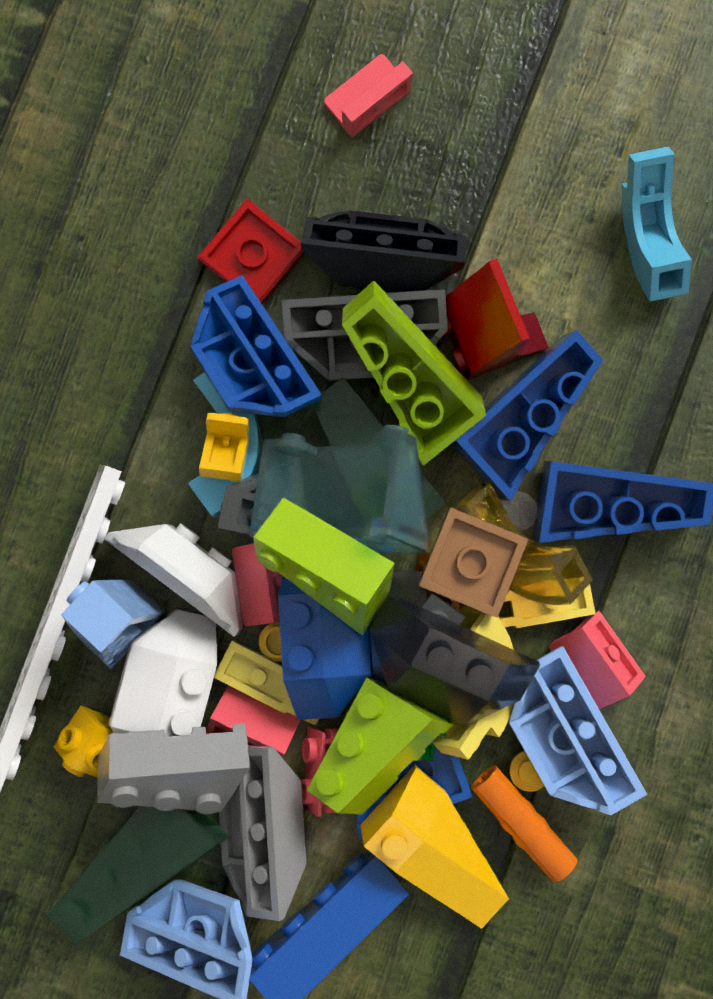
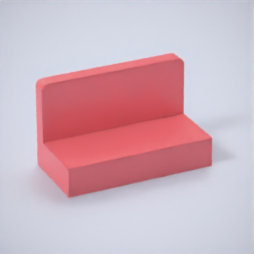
M380 54L324 99V105L351 138H353L411 91L413 72L404 62L394 67L385 55Z
M254 543L232 548L243 625L253 626L280 622L278 594L283 575L267 569L258 561L255 555Z
M597 611L595 612L596 614L587 616L575 630L554 640L549 645V648L553 651L560 646L564 647L597 707L601 709L631 696L646 676L601 612Z
M228 685L209 720L206 734L232 732V724H246L248 746L274 747L283 758L300 720H297V717L289 712L284 714Z

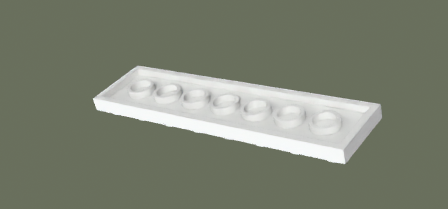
M99 465L0 726V792L5 779L13 781L21 760V755H19L21 749L20 739L28 741L36 720L34 715L36 706H33L35 699L43 701L51 681V676H49L50 668H48L51 659L58 661L62 653L66 637H64L65 631L62 630L65 620L61 614L70 606L66 599L79 586L80 580L88 582L96 561L93 555H91L94 543L102 544L110 525V520L105 517L110 503L117 505L125 485L124 481L119 480L122 471L105 465Z

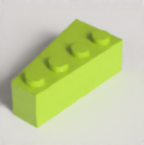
M375 281L370 283L343 307V328L368 371H371L380 387L381 394L387 404L389 403L399 420V425L406 437H409L423 466L486 416L480 393Z

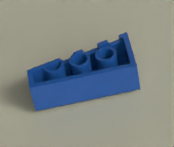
M577 330L563 335L485 407L486 416L451 443L452 447L500 500L511 501L519 490L520 483L526 474L532 470L545 445L555 435L562 424L561 421L570 407L576 403L600 367L603 359Z
M544 460L533 539L538 543H545L564 539H582L601 535H620L639 531L710 525L713 508V483Z
M367 852L364 856L362 853L355 855L343 867L344 873L333 883L328 882L314 894L310 903L299 912L293 914L279 930L252 952L253 960L249 980L265 999H303L409 895L382 861L374 854Z

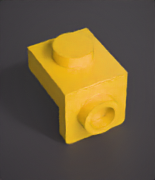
M208 413L206 418L207 435L199 465L200 477L241 482L250 442L249 419L239 417L233 413Z

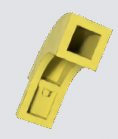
M469 606L461 608L459 612L466 617L461 622V626L513 649L510 637L499 618ZM513 704L466 726L450 719V722L454 725L447 731L446 737L438 736L432 743L443 754L469 760L474 751L478 749L485 735L501 736L510 718Z

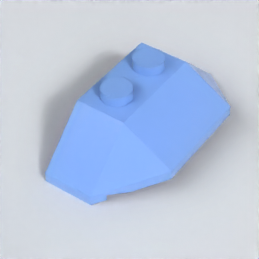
M560 646L537 659L540 667L521 700L513 703L508 722L549 795L598 810L608 815H613L646 796L645 789L564 647Z
M176 879L150 896L141 906H136L127 913L120 956L218 999H247L253 959L239 900L187 881Z

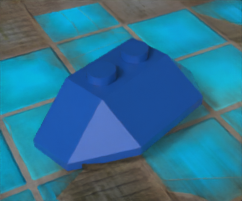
M243 275L206 291L203 301L204 306L198 318L190 347L229 412L286 417L322 399V394Z
M283 576L278 594L283 682L297 720L338 718L358 694L366 677L370 678L373 675L370 625L362 636Z

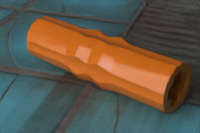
M496 765L482 772L472 783L470 789L496 817L502 828L512 836L515 843L530 856L551 882H559L567 877L577 865V857L550 828L546 819L535 810L532 803L522 796Z

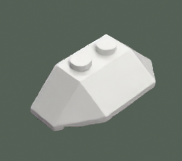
M181 523L177 528L172 525L162 524L108 532L104 540L185 599L233 637L239 635L243 629L236 575L228 567L232 562L228 557L213 547L207 552L196 543L200 537Z
M175 609L167 615L168 617L149 628L130 643L109 720V726L114 733L165 730V737L192 735L193 727H201L217 667L216 623L206 615Z

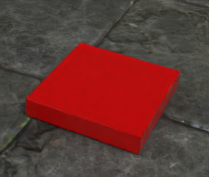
M246 199L199 254L197 259L225 283L243 275L263 305L305 253L301 250V241L250 200Z

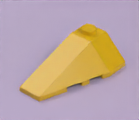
M414 765L360 825L363 845L395 873L481 929L509 900L508 895L474 841L466 824L461 819L446 790L418 766Z

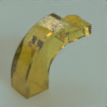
M491 483L479 484L455 506L458 511L527 538L510 520ZM529 539L509 590L524 598L543 604L571 605L593 579L575 546L547 547Z

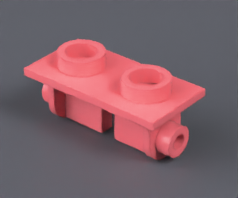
M307 726V738H304L301 749L302 758L305 762V779L301 780L303 808L317 817H321L322 812H336L308 792L307 789L339 729L326 728L325 732L314 727Z

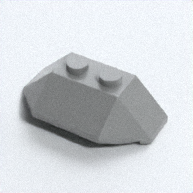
M248 746L250 768L222 812H219L222 866L234 891L243 902L241 907L247 917L281 921L286 916L307 864L301 780L274 747Z

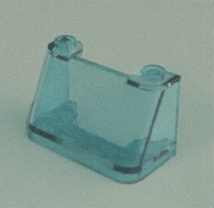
M386 425L383 426L382 431L373 434L372 443L314 447L305 442L304 436L294 433L281 434V439L264 440L249 536H255L284 497L379 554L426 553L429 533L416 438L408 434L409 430L405 427Z

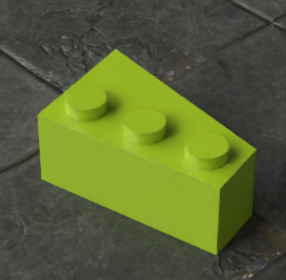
M284 497L254 536L255 555L264 567L273 572H279L363 636L377 615L386 595L390 592L394 562Z
M366 677L307 791L337 813L363 814L398 780L397 776L413 760L417 761L426 752L424 749L441 733L445 734L454 724L432 710L390 692L387 683Z

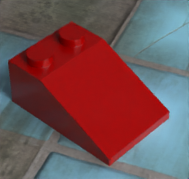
M498 259L486 263L446 295L448 331L443 336H450L455 348L450 351L452 361L459 372L464 371L467 380L511 364L530 339Z

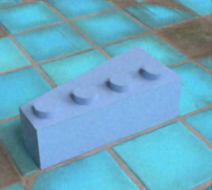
M132 579L92 581L90 584L84 581L77 586L67 597L66 601L70 606L61 616L76 637L112 670L128 653L130 643L151 628L166 611Z

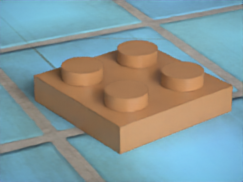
M450 507L445 515L418 586L498 618L529 539Z

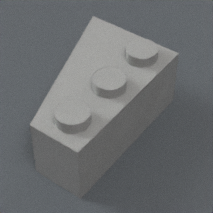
M232 724V732L206 734L205 727H193L192 735L165 737V730L109 734L98 756L97 803L113 804L120 808L133 805L155 807L161 811L174 809L196 810L201 814L222 812L250 768L246 724Z

